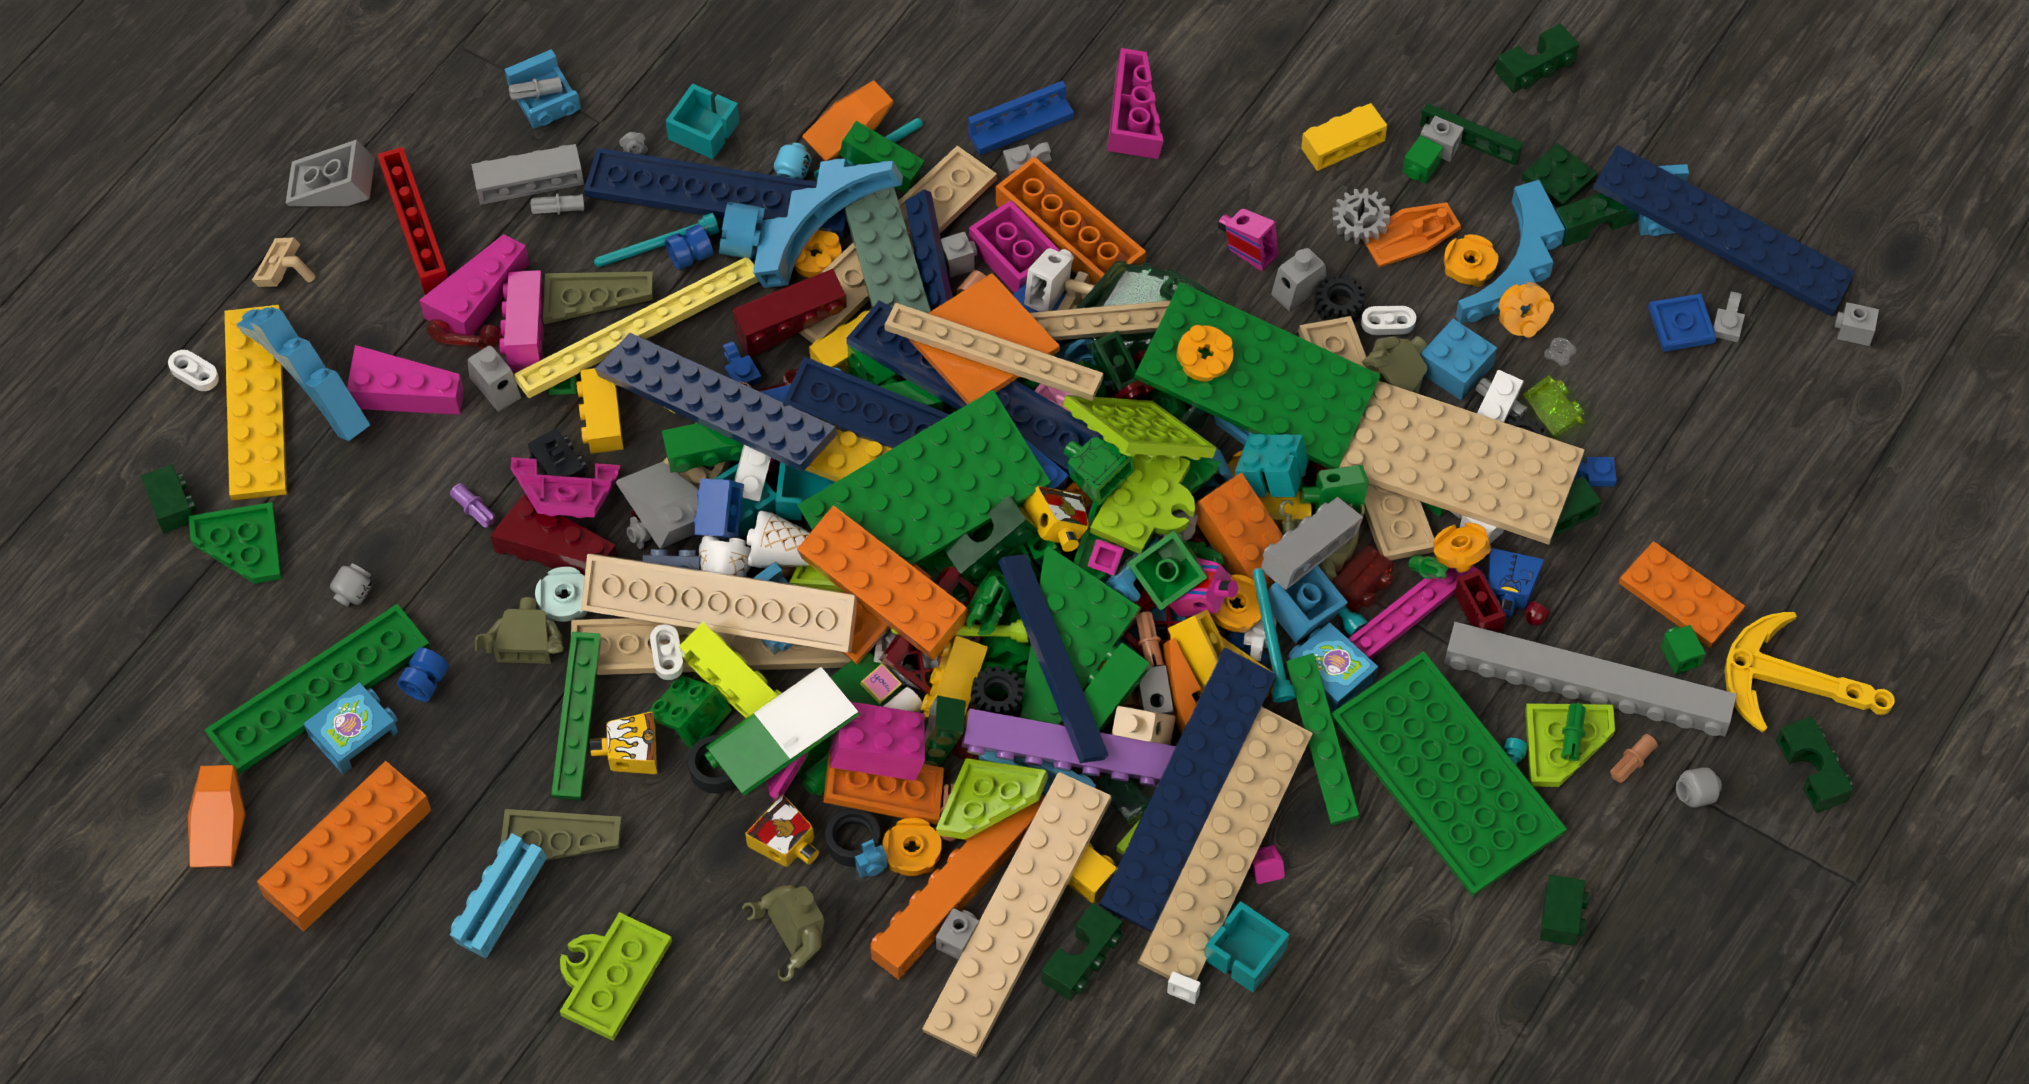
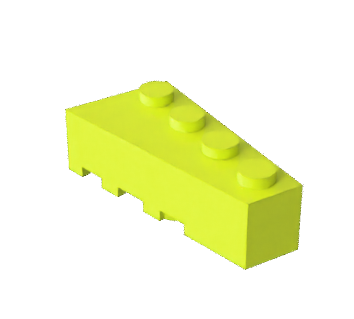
M704 622L679 645L683 661L709 685L717 687L724 699L745 718L782 694L777 689L773 691L767 685L768 681L757 670L754 672L746 665L747 661L738 652H733L727 646L724 639L716 632H713Z

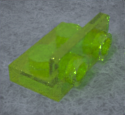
M1548 375L1523 395L1556 439L1577 422L1581 426L1584 425L1586 422L1581 415L1585 412L1576 400L1570 402L1566 395L1570 391L1561 379L1556 382Z

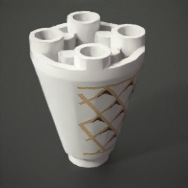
M760 511L757 516L755 529L751 528L747 536V545L751 546L748 565L756 568H767L775 562L779 567L810 566L800 557L797 548L811 532L773 513Z
M704 536L699 546L701 570L747 577L751 568L748 565L751 547H746V541L739 538H730L729 542L719 541L716 537Z

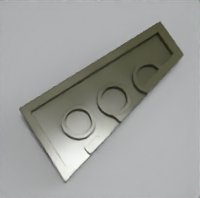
M653 271L545 273L543 322L548 324L653 300Z
M505 809L501 843L504 840H508L511 833L522 838L524 843L528 845L534 844L542 848L547 856L546 861L617 849L620 847L623 820L619 816Z

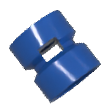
M700 224L686 229L683 236L677 233L665 238L668 254L677 270L691 266L694 259L700 262L714 255L710 240Z
M418 648L409 662L410 667L405 668L397 681V685L410 697L422 702H428L437 688L436 682H441L449 669V664L434 651Z

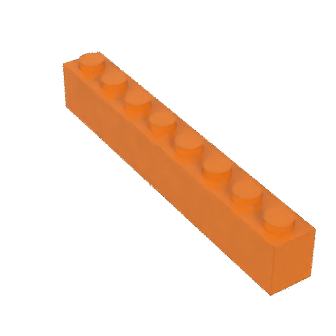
M1041 794L1039 801L966 839V843L960 849L956 848L947 859L948 863L941 870L937 869L932 873L928 880L929 884L922 891L917 890L913 894L908 907L903 912L898 911L893 916L890 926L884 933L879 932L873 938L870 944L871 959L899 980L936 940V936L951 910L955 908L962 911L1018 849L1045 796Z

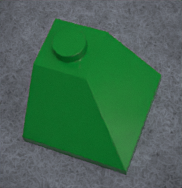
M1178 529L1172 531L1127 563L1160 611L1208 578L1195 553Z

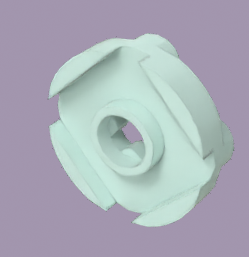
M572 567L554 568L548 572V576L544 577L542 581L540 579L535 589L537 605L540 610L546 612L547 619L565 622L576 618H583L588 611L581 610L585 576L580 574L579 570ZM564 589L567 590L568 594H571L565 599L557 597Z

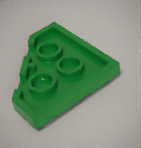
M272 502L188 516L190 538L193 546L253 584L282 579L275 509Z

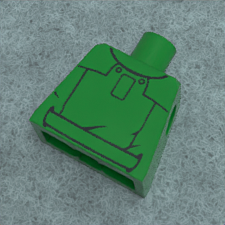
M1098 437L1091 438L1083 447L1077 442L1071 441L1064 449V455L1070 458L1068 469L1071 479L1098 506L1135 471L1132 456L1120 453L1117 446Z

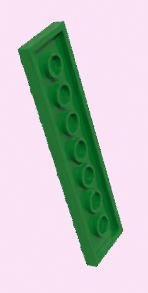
M396 604L206 728L205 733L228 764L236 767L237 775H239L306 731L304 723L356 684L360 682L368 690L409 663L418 648L430 649V644L401 607Z

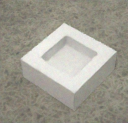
M1172 972L1168 981L1167 993L1195 1004L1200 993L1201 982Z

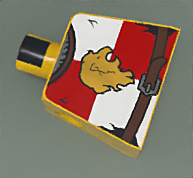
M1037 486L1036 491L1023 504L1027 514L1037 526V531L1042 539L1060 543L1062 549L1067 552L1073 551L1079 546L1078 540L1089 526L1082 495Z
M783 794L745 833L748 847L785 867H788L797 857L810 865L819 854V850L810 844L814 839L812 825Z

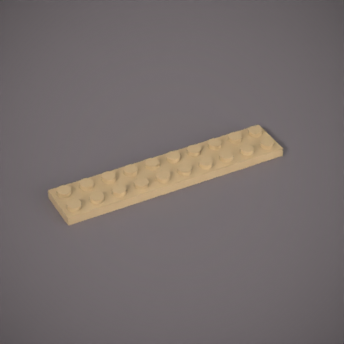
M956 146L898 200L914 257L916 256L905 205L907 199L924 189L932 193L939 233H941L997 180V173L959 146ZM854 243L821 272L823 273L830 269L834 270L846 294L847 307L840 313L831 315L799 332L812 343L835 332L839 326L845 324L869 301Z
M1351 316L1299 326L1298 333L1300 338L1365 367L1362 361L1366 358ZM1368 483L1364 504L1365 516L1382 562L1434 552V537L1421 502Z
M587 554L581 610L690 628H697L704 622L715 632L851 652L858 599L851 593L598 554Z
M633 618L572 620L571 634L572 632L601 634L597 675L656 673L650 634L655 627L665 623ZM671 625L678 631L680 644L696 629ZM716 632L724 639L727 646L733 652H738L747 661L746 665L752 670L813 669L819 667L842 668L851 661L841 651L793 644L788 650L784 652L779 651L774 655L759 638ZM664 640L661 642V644L665 645L668 644L670 641ZM683 661V672H695ZM667 665L665 669L669 670L672 669L674 666Z
M1263 707L1260 708L1148 939L1138 964L1167 979L1170 978L1172 972H1176L1197 980L1207 959L1205 957L1206 944L1220 926L1223 925L1313 734L1312 732Z
M1058 772L923 1026L924 1033L972 1056H978L1112 800L1111 795Z

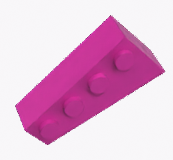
M1125 48L1120 50L1116 66L1107 151L1159 159L1163 145V136L1160 133V120L1155 106L1156 99L1151 85L1152 77L1147 52Z
M503 234L419 300L424 318L469 341L504 297L503 283H508V272L524 271L530 264L526 245Z
M541 270L508 272V283H503V295L507 301H502L503 318L506 319L501 320V334L504 338H500L501 355H506L507 365L512 370L513 375L543 360L544 288Z
M355 345L347 389L360 409L460 415L464 395L460 374Z

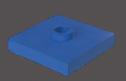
M1702 294L1649 302L1648 310L1663 352L1716 342L1717 337Z

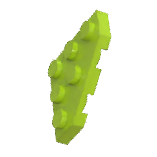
M1526 704L1530 784L1533 787H1559L1614 735L1613 705L1582 704L1586 711L1583 725L1585 736L1581 740L1580 759L1578 761H1569L1570 755H1567V759L1564 760L1561 758V752L1564 742L1562 729L1566 727L1570 704Z
M966 758L936 827L938 835L966 840L1039 801L1048 780L1047 771Z

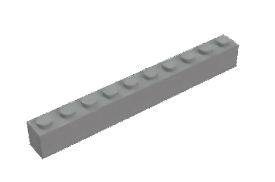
M1454 622L1444 664L1450 665L1456 670L1477 672L1484 677H1496L1514 685L1523 684L1531 686L1541 692L1551 691L1562 694L1569 699L1578 698L1589 701L1592 704L1613 705V708L1619 709L1623 713H1636L1647 716L1654 721L1663 720L1675 723L1681 728L1702 730L1712 736H1726L1737 695L1728 691Z

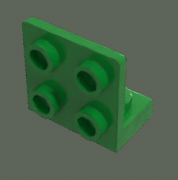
M680 676L672 682L670 688L652 705L648 712H653L655 723L675 729L687 747L692 749L693 745L699 740L710 736L732 709L717 687Z

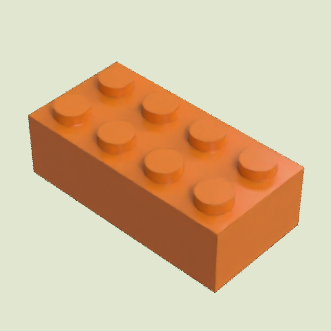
M1241 472L1195 502V513L1198 514L1196 523L1214 551L1223 555V564L1230 575H1244L1254 580L1253 570L1261 568L1265 549L1271 543L1277 544L1282 539L1283 534L1243 473ZM1264 573L1267 590H1269L1276 581Z

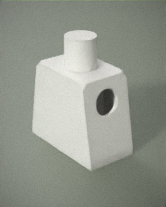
M1048 248L1030 266L1027 275L1024 305L1039 312L1051 311L1065 291V281L1070 279L1071 265L1074 260L1070 251L1062 249L1058 252Z

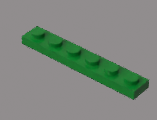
M572 632L551 793L553 799L582 800L601 646L600 633Z
M1314 653L1288 660L1286 663L1292 685L1294 686L1304 728L1313 733L1308 743L1330 822L1334 826L1361 818Z

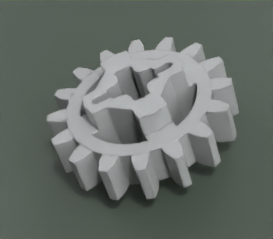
M1365 188L1363 193L1359 194V191L1354 189V195L1352 196L1347 192L1344 193V201L1337 199V207L1333 208V226H1337L1338 235L1344 233L1346 241L1352 237L1355 244H1358L1360 239H1364L1365 243L1368 244L1370 237L1378 240L1379 232H1387L1386 225H1390V206H1386L1385 198L1378 200V192L1369 195L1368 189Z

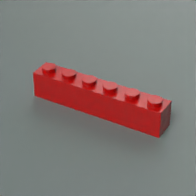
M403 147L379 153L377 156L424 295H427L446 280L448 275Z

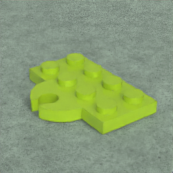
M1135 454L1133 456L1135 471L1105 500L1090 527V533L1141 554L1154 533L1168 535L1177 529L1179 532L1189 527L1190 520L1185 517L1177 518L1172 515V512L1180 509L1185 511L1188 516L1194 517V498L1189 490L1181 485L1190 468L1191 461L1180 456L1178 459H1173L1165 455H1158L1156 458H1152L1144 454Z
M619 912L605 937L589 934L582 935L567 944L568 949L573 953H584L585 958L580 963H572L566 955L561 954L560 967L562 976L567 985L573 988L560 1010L561 1016L614 1041L672 943L671 936Z

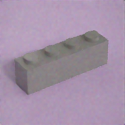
M576 144L562 145L557 148L542 151L536 150L532 153L511 155L506 158L491 161L485 160L480 163L471 164L480 205L584 185Z
M1339 497L1329 504H1322L1316 514L1312 517H1305L1299 527L1294 531L1288 530L1277 544L1271 543L1265 549L1261 569L1287 590L1355 537L1363 516Z

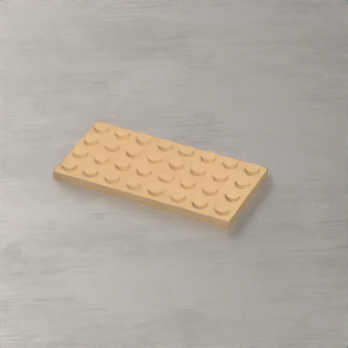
M1378 381L1338 468L1363 465L1369 484L1549 545L1585 449Z

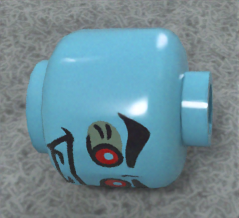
M792 143V145H784L780 148L774 162V170L777 176L805 179L812 158L804 145Z

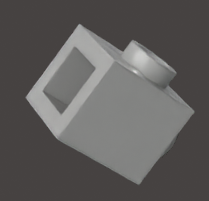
M1434 116L1430 125L1426 123L1423 127L1421 136L1443 146L1441 159L1450 162L1461 144L1464 128Z
M965 232L941 239L949 278L975 270L974 256H977V249L974 241H969Z
M1846 302L1844 311L1837 313L1834 327L1839 328L1837 339L1870 346L1875 333L1879 309Z
M953 908L936 936V949L959 960L979 920L966 910L959 911Z

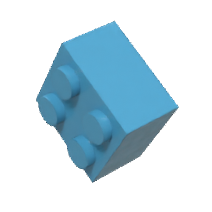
M1452 319L1420 354L1427 365V372L1424 376L1462 401L1494 366L1497 347L1455 319Z
M1318 565L1287 590L1277 582L1268 590L1273 616L1295 643L1332 620L1348 603Z

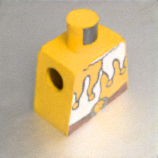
M653 712L609 721L607 723V738L590 739L591 756L608 755L609 766L612 771L657 774L656 732Z

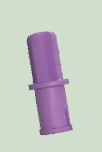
M462 483L452 488L450 496L464 508L465 514L472 515L485 528L494 525L496 516L483 504V499L480 496H475Z

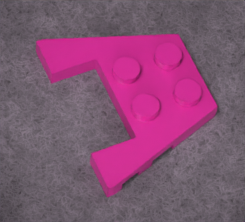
M511 458V470L536 512L548 516L595 517L620 474V465L595 463L594 479L538 475L537 459Z

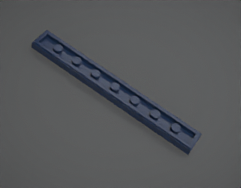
M1027 554L1002 557L998 563L1080 764L1105 760L1109 754Z

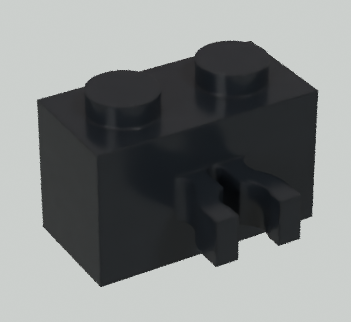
M557 428L527 443L531 459H537V468L542 475L586 478L585 470H587V465L581 455L576 456L572 450L574 448L567 435L562 437Z

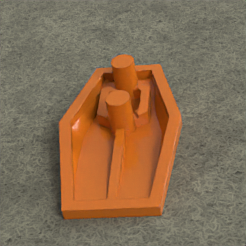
M873 80L836 101L802 137L824 161L834 160L840 156L842 141L855 121L875 131L893 106L894 101Z
M1447 202L1405 208L1390 217V225H1386L1387 232H1379L1378 240L1370 237L1368 244L1365 243L1364 239L1362 240L1380 268L1427 252L1461 230V225Z
M233 765L200 766L187 815L191 868L233 867L246 816L236 767Z

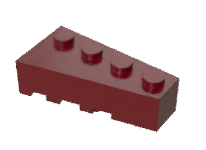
M830 269L734 308L735 334L746 356L749 355L750 358H753L829 316L840 313L847 307L846 294L834 270Z
M524 494L490 535L495 553L503 555L505 553L517 556V559L524 561L530 559L543 563L545 567L552 569L555 567H572L579 570L580 574L584 576L587 554L618 558L616 546L613 543L562 515L548 516L537 513L529 498Z

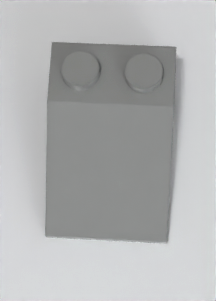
M356 139L292 161L286 204L288 206H350L370 199L375 157Z
M664 462L616 481V484L659 549L695 534L694 519L697 515L698 489L677 472L670 473L669 466Z

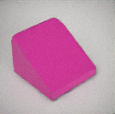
M1097 539L1088 567L1115 576L1125 548Z
M1270 845L1258 848L1251 863L1257 884L1283 879L1285 877L1283 859L1276 846Z

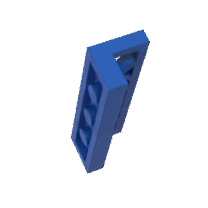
M1060 81L968 117V137L978 154H985L1074 119V112L1066 100V85L1063 81ZM1058 93L1057 96L1049 98L1051 95ZM986 121L983 125L976 127L977 124Z

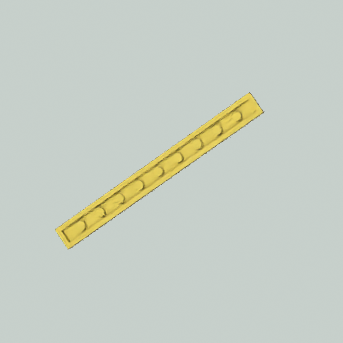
M743 258L515 373V381L526 396L531 398L580 373L581 370L588 369L602 362L629 333L647 339L759 282L753 273L754 264L749 258Z

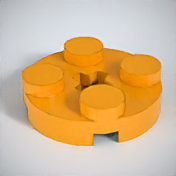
M817 230L802 249L794 265L795 271L808 278L820 274L842 254L838 235L833 232ZM817 249L822 253H817L816 256L813 257L811 256L810 251Z
M1470 234L1457 241L1454 239L1447 245L1444 265L1445 274L1448 277L1463 284L1480 287L1496 272L1498 254L1494 251L1493 244L1486 238ZM1470 256H1473L1476 263H1468L1464 258L1469 259Z
M1526 282L1527 284L1520 286L1518 284L1511 286L1499 301L1500 323L1514 335L1527 338L1534 336L1547 323L1554 311V304L1551 302L1549 294L1534 282ZM1530 304L1528 312L1522 314L1520 308L1523 305L1528 306Z
M1195 325L1182 336L1177 348V359L1183 367L1182 370L1192 379L1203 382L1212 381L1213 378L1224 375L1233 360L1231 338L1212 326ZM1207 348L1212 353V356H1207L1206 359H1203L1198 350Z
M1465 523L1466 527L1460 528L1452 525L1438 533L1433 542L1436 560L1439 563L1445 564L1447 568H1455L1458 572L1470 570L1473 564L1479 562L1491 552L1486 530L1479 524Z
M1230 575L1231 579L1236 581L1238 585L1237 595L1234 598L1225 597L1220 610L1210 615L1213 621L1220 627L1233 632L1245 633L1262 618L1254 580L1244 575ZM1237 597L1241 599L1240 604L1244 607L1235 609L1229 600L1234 601Z
M905 818L896 822V826L892 827L890 831L888 830L883 838V848L887 854V863L890 870L906 876L930 873L935 869V865L941 857V837L938 835L937 830L935 831L930 826V823L920 818ZM914 841L920 849L915 852H909V850L904 849V846H909L910 842Z

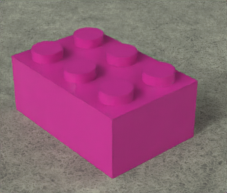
M1011 200L969 227V241H974L977 254L1014 293L1027 283L1028 269L1048 248L1060 252Z
M851 702L860 716L831 735L830 767L915 781L925 762L924 713Z

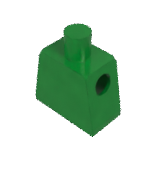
M1363 465L1321 470L1317 474L1315 487L1300 488L1301 504H1313L1317 512L1322 504H1329L1339 497L1347 505L1352 503V508L1359 513L1360 505L1365 504L1369 483Z

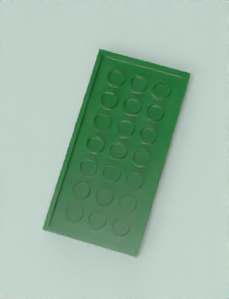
M1180 282L1135 373L1134 379L1256 435H1303L1306 454L1309 460L1328 469H1335L1339 467L1381 375ZM1195 325L1215 327L1228 335L1232 340L1233 360L1224 375L1213 378L1212 381L1203 382L1192 379L1185 374L1180 361L1177 359V348L1182 336ZM1207 348L1198 350L1203 359H1206L1207 356H1212V353Z
M991 390L799 503L798 507L813 530L834 505L901 558L915 566L942 551L963 534H970L991 522L992 519L988 513L1009 495L1017 503L1021 504L1036 491L1037 486L1048 488L1052 484L994 390Z
M1424 651L1331 713L1334 723L1471 897L1483 891L1566 833L1567 828Z

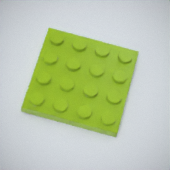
M1074 395L1065 396L1063 406L1072 412V416L1083 420L1088 424L1087 427L1090 430L1100 433L1103 436V440L1116 445L1119 448V452L1124 455L1133 457L1135 454H1144L1152 458H1156L1158 455H1165L1173 459H1178L1179 456H1187L1194 460H1200L1201 457H1214L1216 451L1214 445L1154 401L1094 397V400L1091 401Z

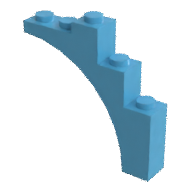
M846 159L821 162L816 188L792 191L787 217H777L763 220L753 271L764 288L789 285L793 267L802 249L813 234L830 217L863 196L882 189L902 185L903 176L893 161H882L880 163L850 166Z
M1540 180L1514 188L1512 205L1518 218L1520 230V245L1517 254L1507 270L1492 284L1480 292L1458 301L1456 317L1459 323L1476 322L1482 317L1500 314L1498 309L1499 301L1511 286L1516 284L1520 286L1527 284L1526 282H1542L1551 276L1553 260L1548 250L1562 244L1565 228ZM1530 304L1528 306L1523 305L1520 308L1522 314L1528 312Z
M267 307L262 310L252 309L242 316L243 320L236 324L240 331L266 349L291 374L316 404L338 437L349 441L370 426V423L338 373L325 367L308 340L298 337L282 310L274 307Z

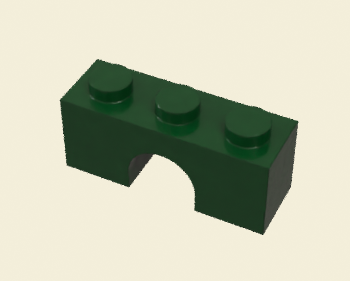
M1560 23L1539 35L1537 46L1539 55L1527 54L1518 45L1497 57L1495 73L1512 93H1515L1520 89L1530 87L1533 82L1541 78L1549 77L1554 71L1563 66L1568 67L1574 63L1577 58L1579 43Z
M1602 193L1556 208V213L1565 228L1562 241L1564 247L1588 239L1591 230L1603 222H1607L1611 230H1615L1636 223L1638 212Z
M1010 495L988 513L994 524L993 532L988 539L978 542L971 535L965 533L944 549L959 573L972 583L984 577L988 570L997 564L1002 557L1008 556L1019 544L1026 542L1038 530L1023 506L1017 503Z
M937 695L930 706L928 721L924 720V764L941 767L963 734L966 701Z
M1812 716L1781 727L1776 742L1789 765L1798 761H1806L1813 764L1818 773L1808 776L1803 787L1815 812L1819 813L1848 802L1853 791L1852 780L1840 767L1836 751L1830 749L1826 742L1823 728L1816 724Z
M1094 903L1090 905L1078 921L1075 929V937L1087 945L1086 951L1078 955H1071L1058 948L1041 970V982L1072 1001L1076 994L1081 995L1085 991L1090 981L1088 979L1093 971L1098 972L1102 968L1107 958L1105 955L1109 949H1115L1123 938L1122 921Z

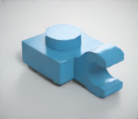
M873 839L861 844L863 853L855 856L856 870L860 878L880 874L884 868L888 867L887 854L883 846L875 847Z

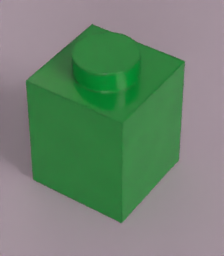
M1420 135L1404 158L1402 173L1413 180L1426 184L1441 163L1443 146Z
M1691 625L1682 628L1679 626L1673 627L1664 634L1660 648L1675 675L1701 667L1705 651Z

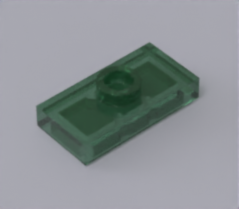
M1111 774L1098 781L1099 788L1102 792L1111 795L1112 805L1129 826L1141 819L1149 801L1131 778L1128 781H1118L1111 779Z

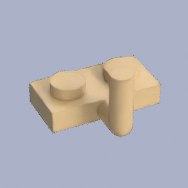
M275 238L252 281L258 287L278 286L288 267H293L308 283L315 279V274L299 257L295 256L300 246V243L295 238Z
M1079 271L1074 280L1068 279L1065 281L1067 293L1057 310L1084 308L1086 302L1091 300L1097 290V287L1091 284L1089 274Z

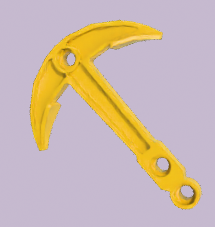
M1795 612L1775 613L1758 619L1743 629L1730 648L1724 670L1727 691L1737 694L1734 703L1736 710L1748 723L1762 733L1768 727L1761 715L1756 691H1751L1752 678L1829 697L1835 702L1866 710L1870 708L1878 715L1889 713L1894 705V696L1888 690H1875L1871 685L1844 677L1836 678L1762 654L1759 650L1763 642L1768 643L1781 628L1795 620L1797 617ZM1741 661L1744 666L1738 665L1735 662ZM1848 694L1855 695L1857 699L1849 697ZM1876 702L1883 703L1885 707L1877 705Z

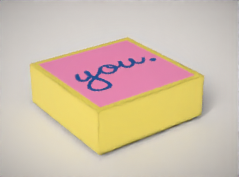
M882 663L860 683L879 704L885 701L902 684Z

